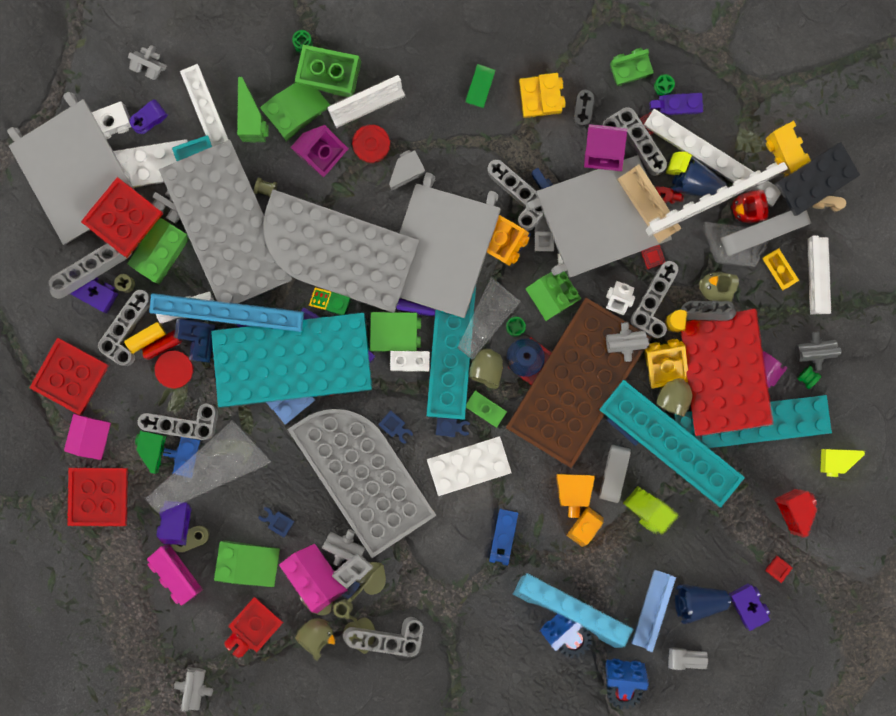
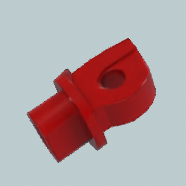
M655 187L660 196L663 193L666 194L662 198L665 203L670 202V204H674L675 201L683 202L684 200L683 194L676 193L671 188Z

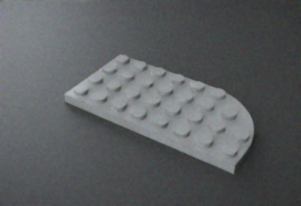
M272 190L264 215V238L266 245L275 262L287 274L302 282L392 313L395 312L419 240L276 190Z
M323 410L307 416L288 429L371 558L436 516L383 433L364 416L348 410Z

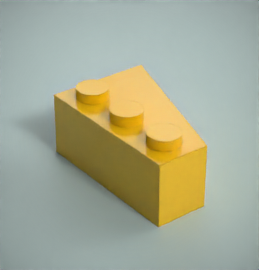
M794 121L773 131L766 138V146L770 152H773L775 163L779 165L784 162L788 168L784 172V177L811 161L808 153L805 154L800 145L803 143L801 137H796L793 129L796 126Z

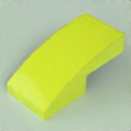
M688 152L674 153L665 173L669 175H680V172L685 173L692 154Z

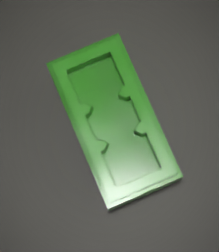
M474 391L466 404L467 409L496 428L507 413V411L477 391Z

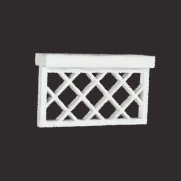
M397 75L329 106L328 111L336 128L405 97L401 79Z

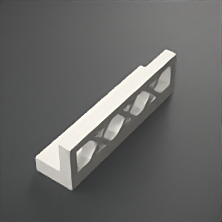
M812 236L808 238L810 315L831 314L828 237L819 238V236Z

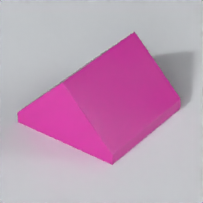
M73 414L64 451L81 457L102 460L111 423Z

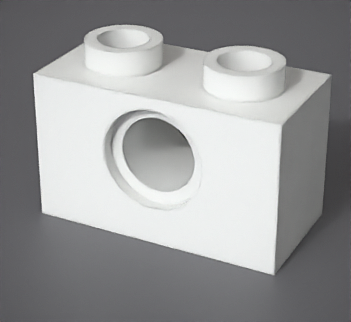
M121 101L92 112L106 139H109L111 134L117 132L119 134L125 133L131 127L128 111ZM113 118V125L106 126L107 120Z
M391 351V371L429 372L430 352Z

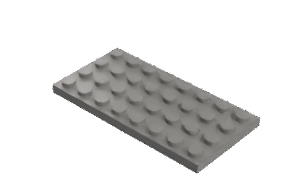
M230 140L159 169L217 301L239 304L292 281L291 276L275 262L268 250L264 238L263 212Z

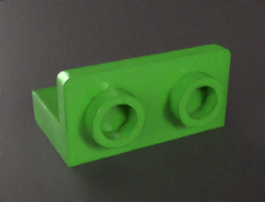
M638 48L633 50L632 54L626 56L619 54L613 57L614 60L611 61L610 67L617 86L653 75L654 72L648 57V49Z

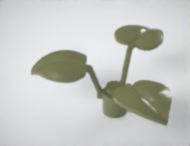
M370 562L373 566L372 569L360 580L357 579L361 583V587L348 600L343 599L338 603L333 601L317 613V615L329 614L333 604L336 616L340 618L346 617V619L354 621L349 622L345 626L344 631L349 627L375 630L373 623L368 618L363 617L357 621L355 617L350 615L353 608L351 602L363 589L370 595L378 594L383 590L386 584L384 565L379 562ZM299 595V598L302 601V603L308 608L302 597ZM353 634V637H349L351 641L353 638H356L362 642V638H358L355 634ZM371 636L368 639L367 643L369 645L373 644L375 636ZM357 649V650H359L360 652H362L363 654H366V653L369 651V650Z

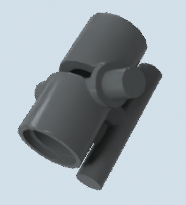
M819 331L812 332L811 343L796 344L798 362L812 361L815 370H822L824 359L837 358L838 355H841V348L838 347L837 341H822Z

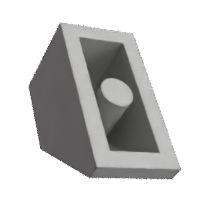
M408 150L400 154L389 183L391 191L425 174V169L415 150L412 152Z

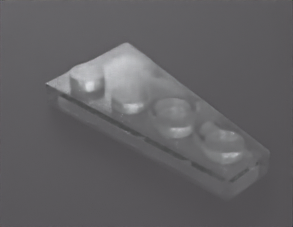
M491 277L457 348L470 359H473L521 301Z

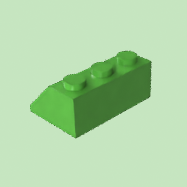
M160 218L146 234L127 264L160 285L187 244L189 236Z

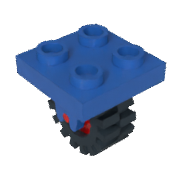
M558 613L551 621L546 622L540 630L555 650L559 649L564 656H569L570 658H573L574 655L576 658L580 657L579 653L584 655V649L589 650L590 648L587 644L591 645L592 642L588 629Z
M619 659L606 660V689L609 702L613 703L615 707L619 705V709H623V706L629 709V705L635 707V702L639 704L640 698L642 699V689L647 690L648 687L645 663L639 661L627 662Z

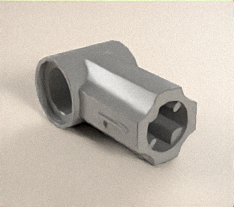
M669 648L668 668L685 670L686 668L707 669L708 656L706 651Z

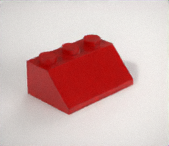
M794 489L775 498L774 500L790 533L803 538L807 537L817 510L814 505L817 502L813 494H809L808 491Z

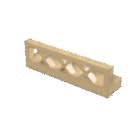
M640 164L617 179L647 226L655 218L660 217V219L667 217L666 214L670 210ZM677 223L654 234L658 243L682 228Z

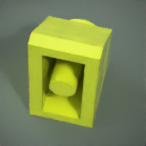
M821 449V472L827 473L828 477H838L839 473H846L865 455V451Z

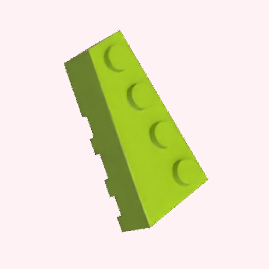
M639 486L623 502L626 507L641 519L639 523L654 533L659 532L663 534L678 516L662 501L651 494H647Z

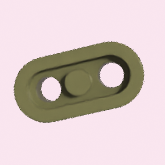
M201 525L188 529L186 545H172V548L177 552H185L203 545L209 540V530ZM197 532L202 534L201 539L196 538Z

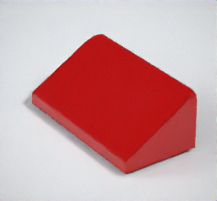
M174 330L142 348L143 357L150 360L179 345L182 340L174 338Z

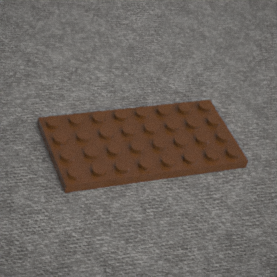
M585 298L506 426V429L572 468L604 416L599 409L622 380H626L644 350H633L632 361L628 362L624 361V354L622 352L608 353L606 335L619 334L622 330L621 323L626 321L590 299ZM629 324V330H631V332L640 331L639 329ZM646 334L648 341H650L651 337Z

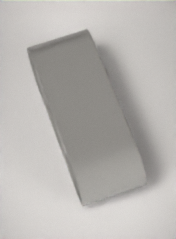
M611 445L599 499L615 503L619 502L631 449Z

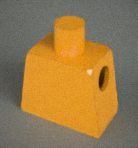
M556 474L560 505L568 506V517L580 518V507H589L594 476Z
M587 507L566 536L581 547L588 545L602 526L603 517L590 507Z

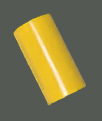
M779 248L762 258L782 291L799 281Z
M677 310L669 314L665 319L666 328L672 332L683 331L685 329L687 312L685 310Z
M156 322L128 338L124 343L129 351L134 354L165 336L166 332L162 324Z

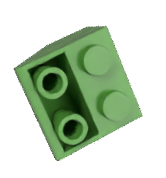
M551 272L525 288L545 321L581 300L578 291L574 288L565 272L553 275Z

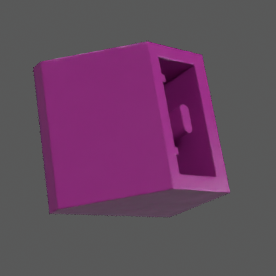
M589 124L584 167L622 171L628 128Z

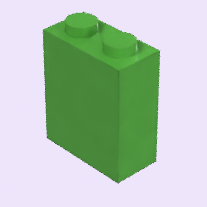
M371 312L370 351H417V348H421V337H417V329H421V318L417 317V313Z

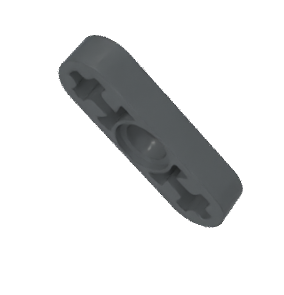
M689 301L681 308V310L687 312V320L727 321L736 315L735 307L730 301ZM708 309H713L710 312L704 313Z

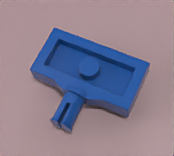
M181 437L176 451L164 449L163 456L174 458L175 465L172 474L192 478L201 440Z

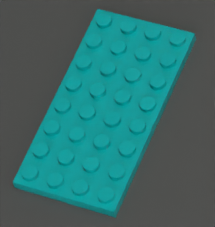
M364 313L303 320L301 332L258 326L211 331L219 408L372 390Z

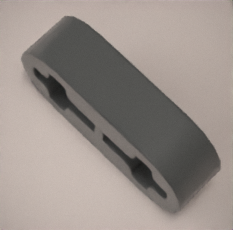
M589 90L580 91L576 98L574 122L579 127L587 126L592 117L594 95ZM584 95H587V98L590 99V101H587L586 107L583 106V100L580 99ZM582 110L585 111L584 116L588 118L584 122H580V118H577V116L581 115Z

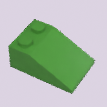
M303 45L295 83L334 95L351 97L354 95L361 65L360 57Z
M238 77L237 135L242 142H265L266 137L269 136V126L266 125V121H264L244 79Z
M294 83L272 97L260 109L287 141L324 112L330 104L318 89Z
M223 540L219 545L214 581L274 587L280 548Z

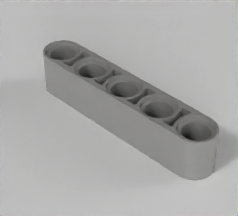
M807 210L798 216H794L792 211L725 236L721 238L727 256H730L811 224V220Z
M107 243L52 276L49 280L50 293L54 298H63L127 258ZM105 255H111V256H112V257L109 258V259L104 258ZM88 265H95L96 267L93 268V269H90V268H88L87 266H88ZM72 275H79L76 279L71 278ZM56 285H62V286H63V287L60 288V289L54 288V286H56Z

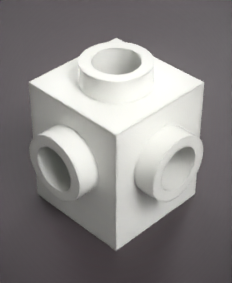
M616 281L614 288L610 287L606 298H609L606 309L624 315L628 306L632 307L635 296H633L634 287Z

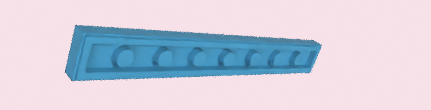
M155 293L151 294L149 312L299 332L302 331L304 312Z

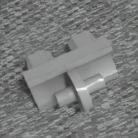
M150 45L148 49L142 47L140 52H130L128 58L131 59L129 69L141 72L143 65L148 67L145 76L152 80L157 79L160 72L164 71L167 65L157 61L160 55L155 53L156 47Z
M167 191L165 194L170 198L169 200L155 192L153 195L155 200L152 205L161 212H163L166 206L169 207L171 210L166 218L176 224L181 218L169 192Z

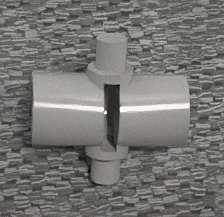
M629 322L621 323L622 330L619 334L606 335V345L608 353L622 352L624 354V361L628 362L632 361L633 350L647 349L649 341L645 331L631 332L629 330Z
M349 529L343 537L330 531L322 549L335 554L334 565L340 566L342 561L345 559L349 560L357 554L362 556L365 547L353 542L355 534L353 530Z
M194 667L187 668L186 680L175 682L174 689L180 690L183 693L182 711L199 710L201 697H204V695L212 696L213 688H207L206 685H203L206 670Z

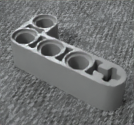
M623 108L603 122L602 126L612 124L614 127L628 128L626 138L637 155H639L648 172L653 176L663 173L667 167L666 159L633 109ZM628 114L631 117V121H623L621 115ZM632 131H640L641 137L635 138L632 135ZM649 146L651 153L645 154L642 151V147ZM655 163L661 164L660 168H654L653 165Z
M492 160L488 165L489 177L525 207V210L518 218V225L526 231H531L544 216L543 211L539 212L535 209L528 211L526 208V204L529 201L538 199L536 191L502 161ZM493 167H500V173L497 171L493 173ZM512 178L516 181V184L511 187L507 186L506 180ZM522 191H528L530 193V197L528 199H523L520 197V193ZM529 217L532 220L531 225H523L522 219Z
M667 261L659 267L630 319L632 326L640 331H645L653 339L664 336L667 331L665 323L653 316L678 273V266L672 261ZM670 266V271L673 273L668 274L665 279L662 278L666 273V269L664 268ZM656 282L663 284L664 289L662 292L655 290L654 285ZM646 299L653 300L654 307L652 309L645 306ZM637 315L644 317L645 322L643 325L636 323L635 318ZM653 325H659L661 327V333L659 335L653 333Z
M137 290L132 294L98 343L99 351L119 365L129 366L135 360V355L123 344L150 307L151 295L148 292ZM140 296H143V297H144V299H145V302H144V303H143V302H140V301H141V300L139 299ZM135 304L137 307H140V310L133 307V305ZM130 310L135 312V317L132 320L127 318V313ZM122 325L124 328V332L122 335L118 336L116 333V329L118 326ZM111 341L113 348L110 351H106L105 344ZM127 352L128 360L123 363L120 359L121 354Z
M203 404L198 409L196 421L145 413L138 418V426L144 431L209 440L215 434L218 410L212 404ZM210 407L213 412L209 418L204 416V409ZM147 419L157 421V425L147 426L144 421ZM165 420H169L171 422V428L169 430H165L163 428V422ZM184 423L190 425V431L187 434L182 431ZM203 426L209 428V434L206 437L200 433Z
M408 617L403 621L401 634L349 627L343 633V640L351 648L413 657L420 650L423 625L416 618ZM416 623V629L409 631L410 624ZM353 634H355L358 638H362V642L356 638H353L351 641L349 637H353ZM371 636H375V643L369 645L367 643L368 639ZM394 639V645L388 648L386 646L387 641ZM413 642L412 649L405 650L406 644Z

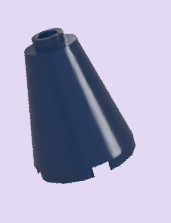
M692 156L686 172L674 175L672 183L675 184V187H672L674 191L699 197L707 194L715 195L718 189L726 186L724 181Z
M524 338L515 341L509 347L506 360L512 372L522 377L535 375L541 370L545 361V355L539 343L532 339ZM528 352L530 354L529 360L523 358L524 353Z
M678 585L676 587L679 593L675 595V608L677 616L682 617L683 620L680 622L683 624H689L725 611L731 605V597L725 590L690 585Z

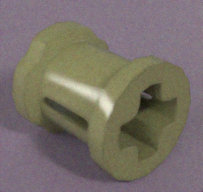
M258 177L254 193H261L270 198L272 190H277L278 184L276 182L263 181L262 178Z
M125 274L118 275L114 281L115 287L125 293L132 292L136 285L134 279ZM124 280L129 282L126 284V287L121 285L124 283Z

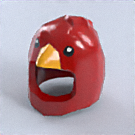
M763 190L746 191L737 196L731 205L733 214L739 221L757 223L768 219V201Z

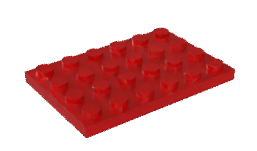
M751 309L736 312L735 317L727 321H686L685 329L681 331V336L686 348L688 384L692 390L691 408L695 436L774 425L757 310Z

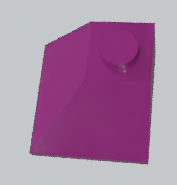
M325 125L303 133L290 147L323 177L348 150Z

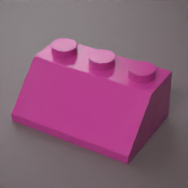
M170 544L160 547L147 558L149 568L152 572H157L160 576V583L164 588L168 587L172 593L171 598L176 604L179 603L182 606L203 590Z
M316 544L295 552L279 564L313 613H319L348 590L332 577L335 571Z

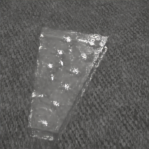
M232 420L145 500L159 514L272 462Z

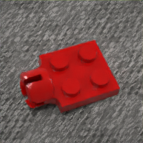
M254 597L228 626L231 628L232 634L225 641L224 645L230 651L237 643L239 647L232 653L237 658L243 657L249 649L258 652L283 622Z

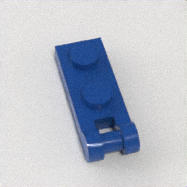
M499 509L489 562H502V565L508 566L518 512ZM497 549H505L504 555L497 554Z

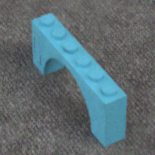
M529 574L520 578L513 592V595L528 603L540 605L578 623L594 633L599 640L614 648L624 647L632 632V628Z

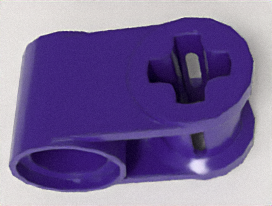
M154 99L131 116L130 125L136 133L145 134L155 125L164 121L168 114L157 100ZM138 121L142 122L143 125L141 127L137 124Z

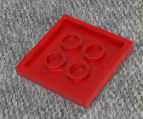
M117 177L81 220V223L125 258H128L163 213Z
M57 337L30 389L81 416L109 365Z
M69 468L67 526H127L128 468Z

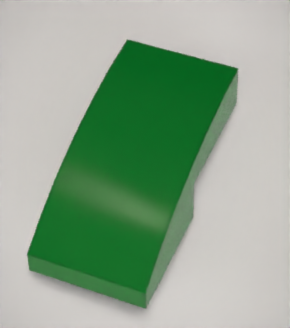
M477 64L465 100L466 103L481 108L484 107L495 69Z

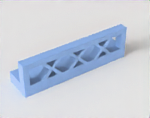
M654 569L631 642L632 644L653 652L676 579L675 576Z

